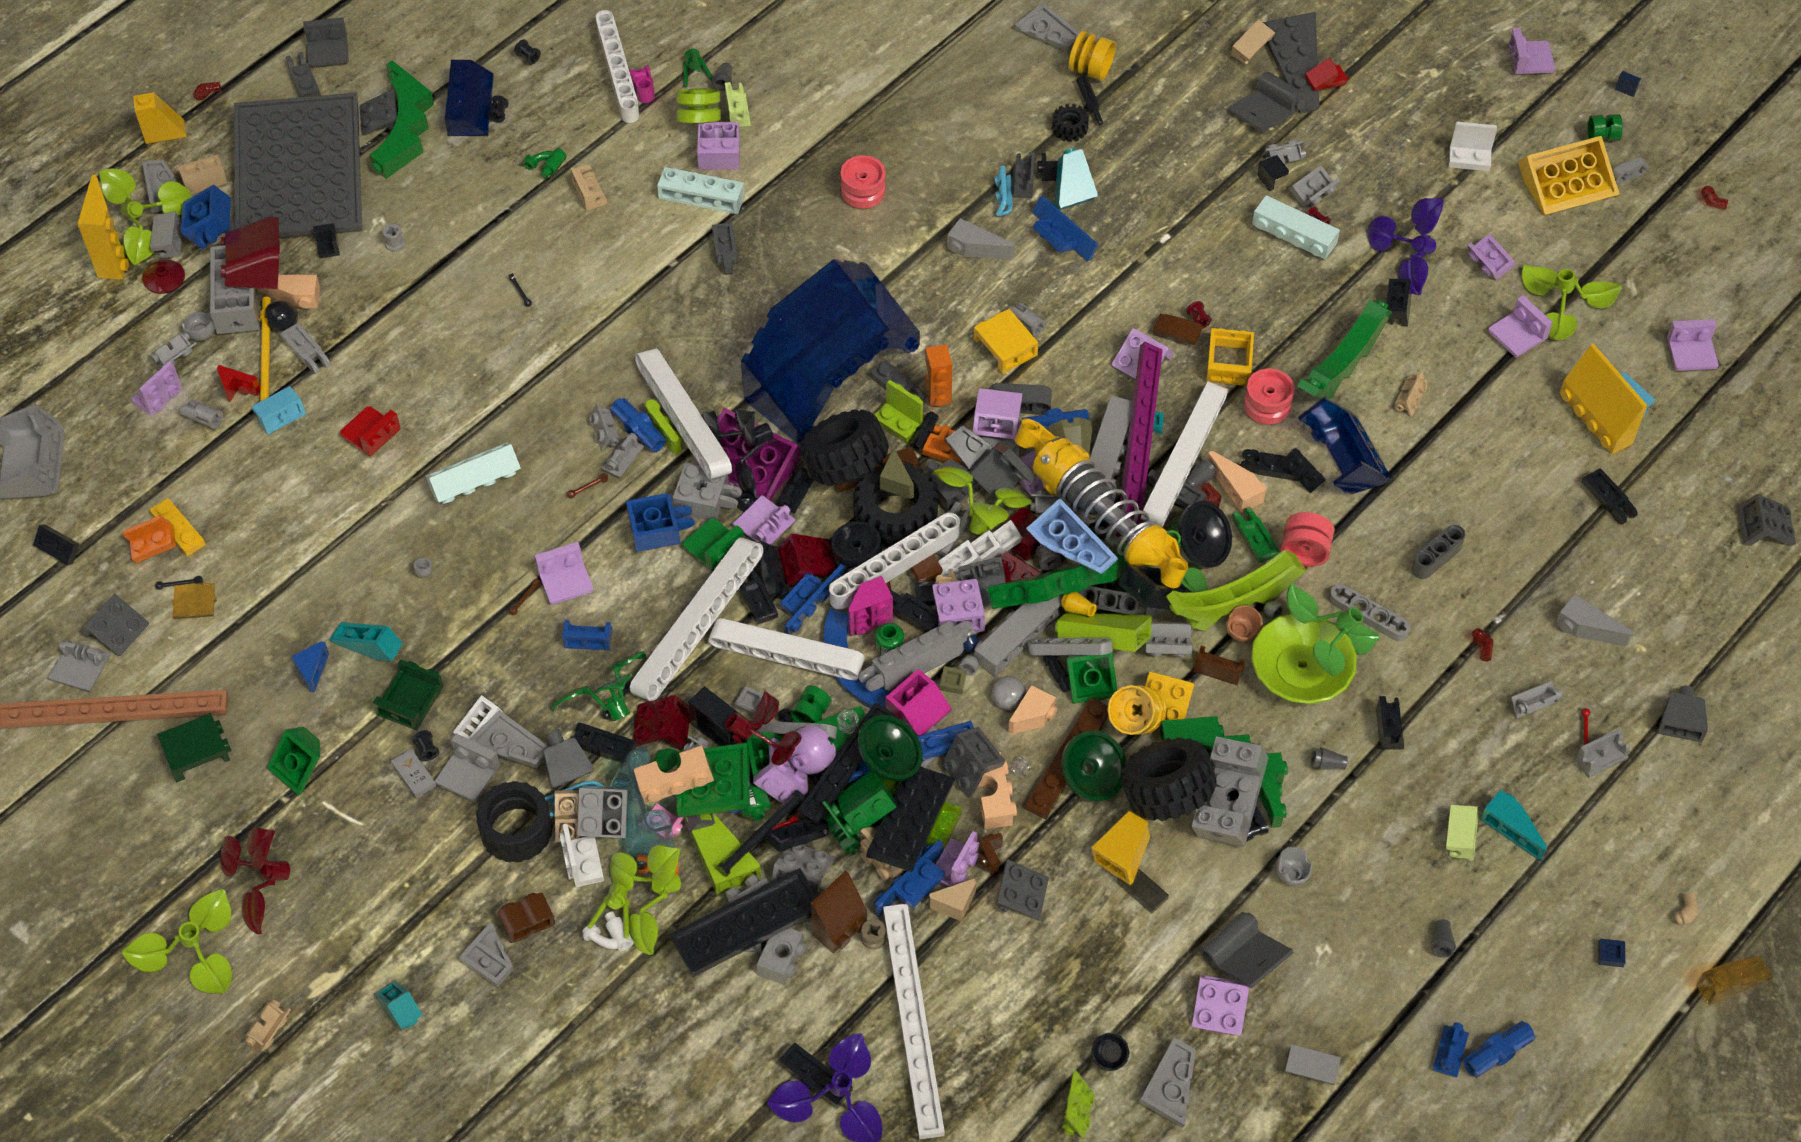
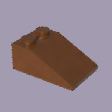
M844 871L811 902L812 934L833 954L839 948H845L850 942V938L856 932L860 933L863 924L867 921V909L847 871Z

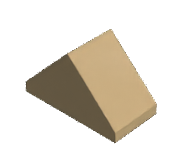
M975 879L930 893V909L962 922L976 892Z

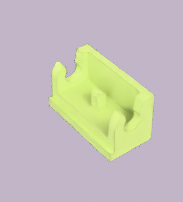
M730 82L725 83L729 121L739 122V127L751 126L746 93H744L742 83L738 84L739 88L737 90H732Z
M1451 805L1446 850H1450L1451 857L1474 860L1478 807Z

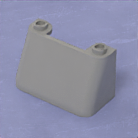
M37 404L0 418V444L4 446L0 475V499L50 496L58 491L64 429L56 418Z

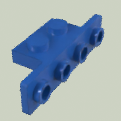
M1044 196L1039 197L1033 214L1040 220L1035 222L1033 229L1052 244L1055 250L1065 252L1074 249L1087 261L1091 260L1098 247V243Z
M840 564L824 583L814 575L806 574L780 602V607L793 616L785 625V634L796 633L801 628L802 621L814 614L817 604L820 601H826L830 595V584L843 576L845 566Z
M938 840L934 845L930 844L925 849L923 856L917 861L913 872L907 871L902 877L898 876L892 882L891 888L886 893L882 892L874 902L875 914L878 917L883 914V907L891 906L898 898L914 909L945 877V872L934 864L943 853V842Z

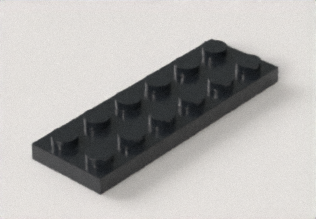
M920 766L919 770L912 777L901 781L893 797L896 808L883 817L867 850L866 857L913 872L954 785L955 778Z
M801 868L669 934L670 939L693 978L810 918L811 902L818 896Z

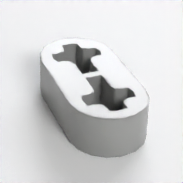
M1642 157L1620 164L1613 169L1616 183L1623 184L1642 176L1648 170L1649 165Z

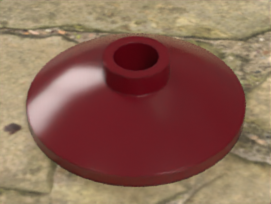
M173 260L156 261L145 269L142 276L143 284L146 289L156 294L173 292L185 280L184 268Z

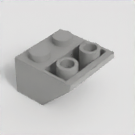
M604 786L580 787L577 836L626 838L628 789Z

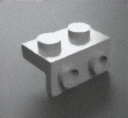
M1320 165L1289 189L1303 208L1309 204L1313 207L1322 200L1320 197L1322 194L1325 193L1328 196L1337 189L1335 185L1340 180L1337 178L1333 181Z
M1152 622V637L1144 644L1145 652L1153 656H1161L1165 653L1183 657L1186 654H1192L1191 624Z

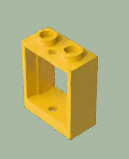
M1211 328L1206 382L1247 386L1252 372L1254 332ZM1215 346L1246 349L1245 366L1214 363Z

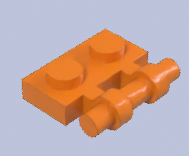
M935 425L933 433L939 434V436L930 433L922 449V455L943 462L952 459L964 467L963 463L945 442V439L955 431L946 425L943 427Z

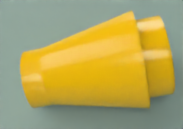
M1078 592L1064 594L1061 606L1066 612L1087 615L1089 617H1092L1096 612V604L1091 603Z

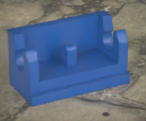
M565 620L562 633L564 648L610 651L613 631L611 622H606L605 627L574 626L570 624V620Z

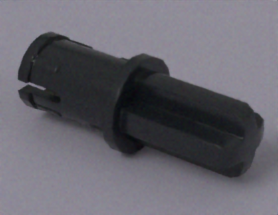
M933 411L928 412L922 424L916 428L917 433L910 443V447L916 452L917 449L918 452H922L930 433L933 434L932 430L939 419V416Z

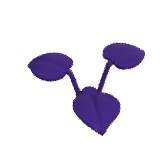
M1423 198L1415 203L1411 219L1416 224L1415 230L1422 236L1409 239L1394 235L1396 223L1387 216L1373 219L1368 226L1369 244L1377 251L1388 249L1392 238L1412 243V248L1418 253L1412 255L1410 261L1405 260L1400 264L1398 277L1399 279H1411L1412 293L1416 295H1421L1428 276V264L1422 257L1425 254H1432L1436 249V241L1427 234L1435 228L1441 215L1444 199Z
M862 1033L846 1037L832 1049L829 1055V1066L836 1073L833 1075L830 1084H827L816 1095L809 1098L810 1091L805 1084L799 1081H789L782 1084L768 1100V1106L779 1118L788 1122L799 1123L807 1120L812 1115L813 1109L810 1103L816 1101L827 1091H831L835 1096L846 1097L849 1111L842 1115L840 1129L847 1139L853 1142H880L882 1122L877 1109L866 1101L858 1102L854 1108L851 1104L849 1089L852 1085V1078L864 1076L871 1066V1056Z

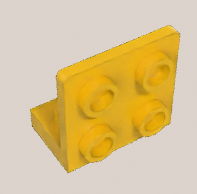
M1149 671L1145 686L1152 687L1158 691L1165 700L1167 709L1165 720L1185 719L1196 683ZM1140 706V712L1138 714H1143V712L1141 711L1143 706Z

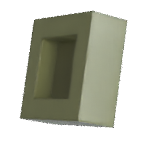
M944 666L939 690L962 694L967 670Z

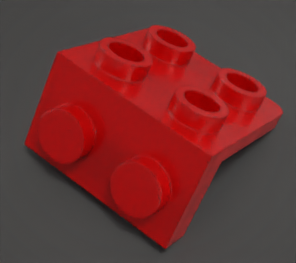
M367 406L341 429L340 434L342 438L371 457L401 430L397 413L391 409L383 415L373 407Z

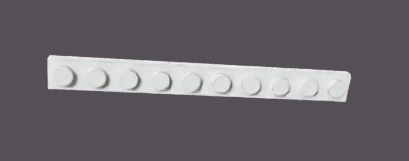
M908 905L883 907L919 1140L941 1137L945 1135Z

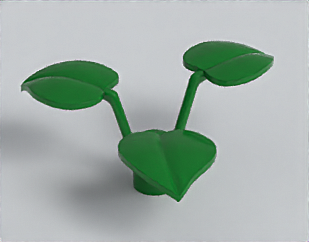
M641 651L619 660L609 668L610 671L614 669L616 679L595 690L596 693L603 690L610 691L611 696L605 699L606 704L588 686L571 690L560 697L553 704L552 711L563 701L577 695L590 694L602 706L604 711L608 710L613 721L630 714L624 702L626 700L622 689H624L625 683L632 675L620 676L619 671L625 664L630 663L634 659H646V653Z

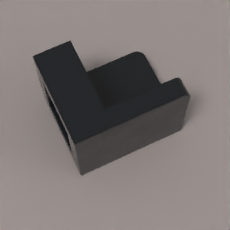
M1278 155L1259 162L1257 176L1269 191L1274 190L1276 179L1289 174V169Z
M335 224L313 226L319 258L340 256Z

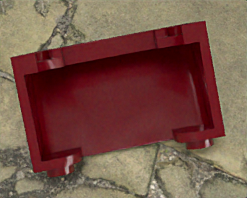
M267 217L225 233V237H221V246L225 245L226 264L221 265V278H225V286L278 289L280 258L278 217Z

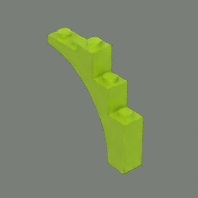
M1283 550L1257 570L1229 584L1195 593L1172 591L1166 597L1171 603L1169 607L1173 613L1186 617L1185 620L1191 624V628L1206 631L1223 615L1229 616L1233 609L1238 606H1251L1254 602L1266 604L1272 601L1307 570L1295 553Z

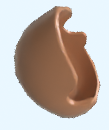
M1248 605L1234 608L1226 620L1228 635L1234 640L1243 643L1253 640L1263 626L1261 614L1254 607Z

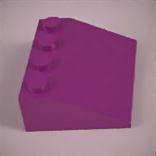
M724 407L717 419L719 431L722 433L739 431L735 421V413ZM774 432L773 439L762 443V448L754 452L745 461L753 473L757 496L760 497L762 495L769 501L772 500L795 470L802 456L799 445ZM742 435L720 437V445L727 454L732 466V473L728 474L729 484L743 491L736 478L735 464L740 463V459L753 449L755 445H748Z

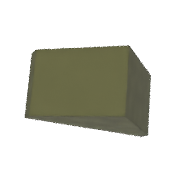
M893 451L880 475V489L910 499L914 497V484L897 452Z

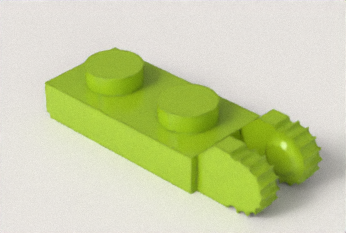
M650 399L646 401V414L651 419L653 426L666 438V445L674 455L681 453V442H683V439L678 430L674 431L670 419L662 415L660 404L656 400Z

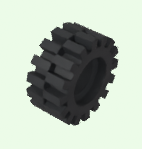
M1065 104V108L1061 105L1059 110L1056 108L1052 117L1053 134H1056L1058 139L1062 137V141L1069 139L1068 142H1072V139L1079 141V137L1082 139L1084 134H1087L1089 115L1085 109L1082 110L1081 106L1076 108V104H1072V107H1069V104ZM1065 121H1074V122H1076L1077 124H1075V125H1068V124H1065L1064 122H1065Z

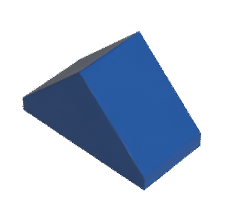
M322 641L292 656L296 670L309 691L313 693L316 691L329 656L326 643Z

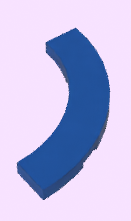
M829 609L824 627V643L848 648V614ZM834 676L842 688L857 698L861 704L871 709L876 702L886 708V696L892 691L881 687L870 692L866 688V683H862L859 678L857 680H848Z

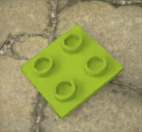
M1077 1070L1073 1072L1062 1128L1066 1135H1074V1132H1077L1082 1139H1085L1086 1131L1090 1128L1089 1114L1090 1108L1094 1104L1095 1096Z

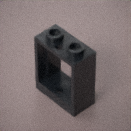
M1127 564L1118 582L1124 590L1148 608L1171 610L1169 607L1171 603L1166 597L1172 591L1192 593L1182 583L1178 588H1170L1164 585L1160 579L1161 569Z
M704 686L688 701L691 725L718 746L737 744L736 740L732 738L734 734L725 727V724L733 713L739 712ZM740 739L742 743H746V739Z

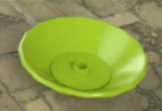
M1292 614L1279 616L1262 627L1253 641L1251 661L1257 678L1270 692L1289 702L1315 704L1329 701L1347 689L1356 674L1357 654L1351 639L1345 633L1334 647L1343 652L1345 666L1341 673L1331 676L1315 660L1313 646L1319 640H1325L1331 644L1341 631L1335 623L1327 619L1317 622L1310 619L1308 623L1304 624L1298 621Z

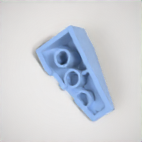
M1058 499L1026 528L1041 545L1099 574H1102L1118 560L1112 551L1061 499Z

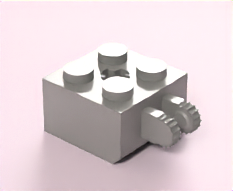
M685 463L673 495V506L683 507L687 505L691 507L692 514L689 515L690 517L705 520L715 518L717 520L721 507L737 508L738 502L734 498L741 496L742 491L736 486L729 485L728 475L710 480L701 466Z

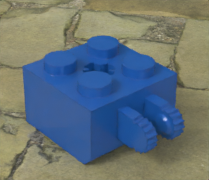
M213 184L184 201L181 221L183 235L201 249L206 248L208 242L215 243L218 235L230 229L231 197Z
M664 493L626 501L636 552L680 544L679 530L691 528L695 524L692 517H687L692 514L691 507L686 505L673 508L671 495Z

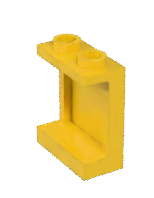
M1010 309L999 312L994 317L982 321L974 327L973 339L976 342L981 340L998 360L997 369L1002 374L1038 356V341Z

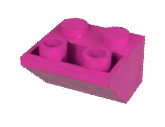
M882 576L860 584L848 609L849 634L851 637L857 634H865L868 630L893 622V597Z
M919 669L886 696V709L895 713L896 718L910 726L917 736L924 735L932 726L934 727L951 712L950 705L936 683Z

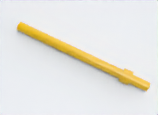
M270 297L262 298V310H260L259 318L262 322L260 402L269 397L270 326L268 325V317L265 318V311L267 305L271 303Z

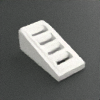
M481 695L453 733L471 739L499 710L503 711ZM485 709L489 710L488 714L484 713L483 711ZM479 715L484 718L482 721L477 719ZM472 722L478 725L476 729L470 725ZM467 728L472 734L468 736L463 731Z

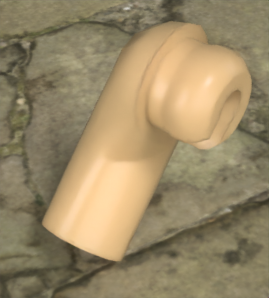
M1687 893L1683 896L1685 907L1682 911L1675 913V920L1680 925L1684 923L1689 924L1698 916L1699 911L1694 893Z

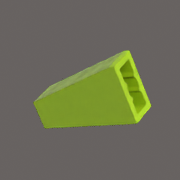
M1066 613L1057 620L1055 632L1058 634V638H1111L1113 649L1136 652L1152 637V616L1094 614L1092 617H1089L1087 615Z
M713 813L715 824L693 830L689 834L715 893L718 895L733 887L744 885L746 879L753 874L761 878V867L757 860L748 852L730 870V874L727 877L717 870L716 866L720 862L724 863L742 844ZM710 814L700 815L701 820H712Z

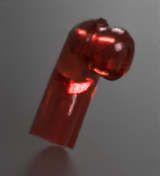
M220 81L199 84L193 92L194 98L204 100L210 93L220 92Z
M1711 186L1702 188L1701 195L1708 206L1726 210L1727 199L1719 198Z
M1476 628L1472 631L1473 641L1481 648L1480 659L1485 662L1491 661L1494 645L1493 639L1481 628Z

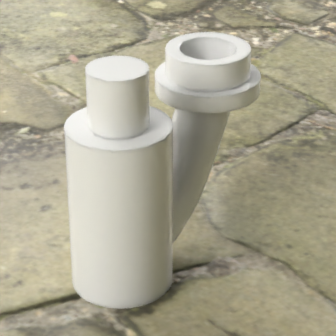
M609 912L605 915L607 920L606 928L612 939L599 935L601 931L595 924L591 929L587 926L582 931L585 941L592 940L608 949L624 951L634 943L630 934L627 939L624 938L623 921L620 917H616L614 912Z

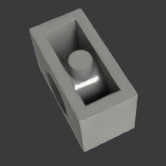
M788 928L769 938L757 963V974L785 985L788 977L792 978L796 971L797 964L795 962L798 956L802 957L804 954L806 943H804L803 933ZM782 952L788 954L786 957L777 956L779 953Z

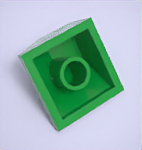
M1112 652L1104 655H1071L1066 658L1073 704L1089 701L1090 698L1097 700L1112 697L1114 692L1117 691Z
M304 726L286 729L267 769L297 795H301L320 758V740Z

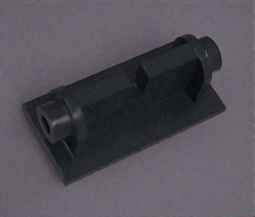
M1293 448L1281 460V463L1310 493L1326 481L1323 475L1297 448Z
M801 467L793 473L777 500L776 506L783 507L786 505L789 507L790 512L796 513L814 482V479L808 477V471L805 468Z

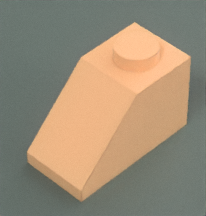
M1031 686L1009 720L1008 732L1016 734L1044 727L1048 719L1052 720L1057 712V707H1055L1056 697Z

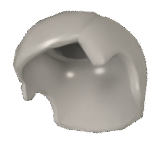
M194 312L182 322L183 331L190 336V339L195 341L206 340L215 331L210 312L207 314L204 312Z
M1006 676L998 679L992 686L990 698L999 709L1013 711L1017 709L1027 691L1024 684L1018 678Z
M1295 846L1285 848L1280 853L1275 866L1277 875L1282 882L1290 886L1303 885L1310 879L1313 865L1307 859V852Z

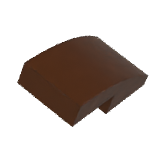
M1160 313L1152 331L1155 336L1174 338L1176 343L1196 345L1203 327L1198 323L1181 317Z

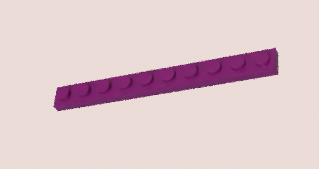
M1147 342L1142 343L1139 350L1122 490L1127 494L1128 500H1134L1138 504L1140 511H1143L1163 353V349ZM1122 504V505L1119 506V508H1120L1121 510H1122L1124 504ZM1127 504L1125 514L1135 511L1133 505ZM1138 514L1136 525L1142 522V514ZM1132 515L1129 518L1133 521L1135 515ZM1116 530V536H1117V537L1122 536V535Z

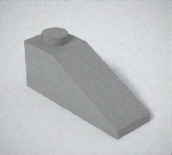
M961 218L947 235V248L965 257L1012 260L1014 257V243Z
M1574 595L1560 611L1556 621L1557 626L1575 637L1621 646L1629 644L1634 632L1577 595Z

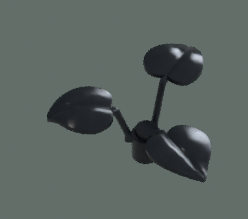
M737 409L735 411V421L739 431L722 433L719 431V423L716 418L707 411L702 412L704 421L719 444H721L720 437L742 435L748 445H755L753 449L740 459V463L735 464V473L742 490L752 494L754 499L759 498L756 494L753 473L745 461L754 452L762 448V443L773 439L771 427L767 423L754 427L755 412Z

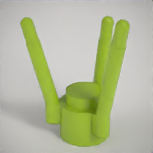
M614 884L610 887L607 896L604 897L602 904L588 924L589 929L594 926L607 905L615 910L622 907L624 938L627 939L629 937L630 901L626 899L628 895L626 887L621 884Z

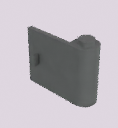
M1265 72L1257 82V90L1230 106L1228 111L1263 133L1302 109L1306 103V96L1303 92L1274 74Z
M1241 912L1200 946L1199 952L1209 965L1252 989L1294 952L1291 948L1261 933L1257 926L1258 921L1254 915Z

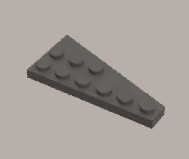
M1316 12L1262 22L1275 32V35L1266 44L1283 80L1303 92L1306 96V103L1302 109L1298 110L1299 114L1318 110L1319 90L1313 91L1304 76L1318 65Z

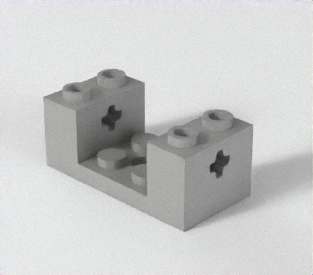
M225 245L210 247V314L217 334L260 330V312L255 299V288L225 286V278H221V265L226 264Z
M1216 737L1210 757L1215 766L1216 788L1208 802L1199 809L1196 808L1191 827L1198 837L1245 847L1269 758L1262 746ZM1230 791L1239 792V797L1236 801L1231 802L1227 800V795Z

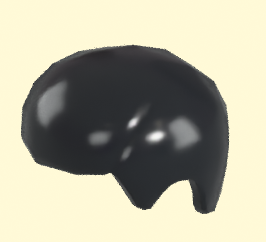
M282 300L274 301L267 305L265 318L268 317V325L270 327L285 331L297 323L298 311L289 302Z
M1105 1033L1097 1037L1091 1049L1092 1060L1098 1068L1104 1071L1120 1069L1127 1063L1130 1054L1128 1043L1122 1036L1114 1033Z

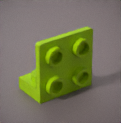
M889 380L886 383V403L874 415L878 418L883 429L907 444L916 435V428L923 422V401L917 395L906 391L900 384Z

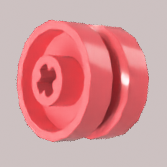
M865 155L854 156L842 165L840 180L841 195L844 201L855 208L861 209L872 208L880 204L886 193V171L884 165L878 159Z
M1267 368L1253 373L1248 379L1244 400V408L1247 415L1252 420L1267 425L1277 424L1285 420L1290 414L1295 386L1292 379L1278 369Z
M1310 512L1293 514L1286 520L1280 550L1281 552L1287 550L1295 553L1303 566L1322 565L1329 560L1335 528L1332 522L1319 514Z

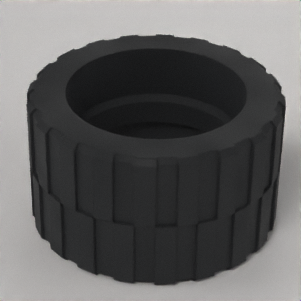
M518 781L504 782L486 792L478 804L476 821L482 843L495 858L505 862H522L540 854L548 845V841L552 836L551 816L545 796L535 786ZM523 809L537 816L531 827L519 834H502L492 828L497 818L510 810Z

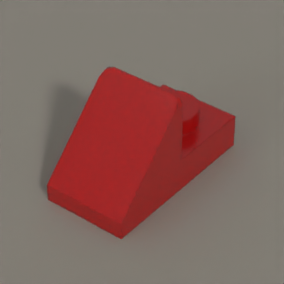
M1327 58L1304 75L1313 91L1346 85L1349 80L1341 66L1334 65L1331 58Z
M222 365L217 366V371L229 402H231L238 390L244 394L258 396L260 385L256 376Z

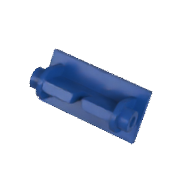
M1454 1022L1452 1026L1444 1025L1432 1070L1457 1078L1469 1035L1463 1029V1024Z

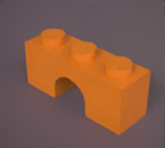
M944 344L926 347L925 362L928 374H925V390L930 407H942L951 404L953 364L948 346Z

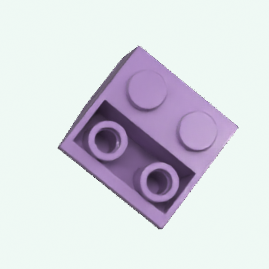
M739 122L698 123L697 155L699 170L740 169Z
M979 388L973 433L976 435L1014 439L1019 429L1023 393Z

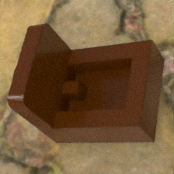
M1001 833L995 835L988 834L982 840H979L978 852L980 855H978L981 866L987 868L990 875L999 872L1000 860L995 850L1002 847L1003 836Z

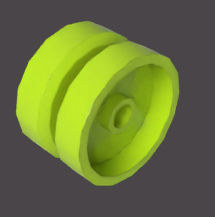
M692 88L676 91V103L684 105V107L676 110L677 121L705 123L721 120V109L716 106H710L720 102V90Z

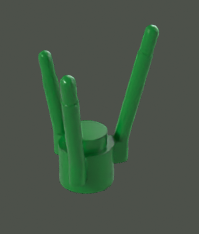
M697 49L687 50L684 54L685 61L682 63L684 67V87L688 86V68L692 70L697 69L700 72V66H702L712 82L713 76L706 66L704 59L701 58Z

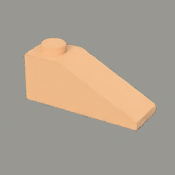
M278 275V289L256 288L257 292L276 300L289 302L296 308H318L320 284L317 275Z
M1214 451L1208 452L1207 460L1217 471L1214 474L1215 478L1241 513L1247 507L1253 508L1264 503L1266 487L1262 481L1257 479L1255 474Z

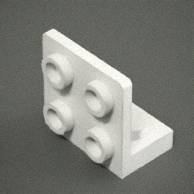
M1456 122L1449 148V167L1490 171L1491 150L1497 126Z
M563 824L564 833L559 834L569 880L574 879L576 887L603 882L604 877L595 837L571 840L568 824Z

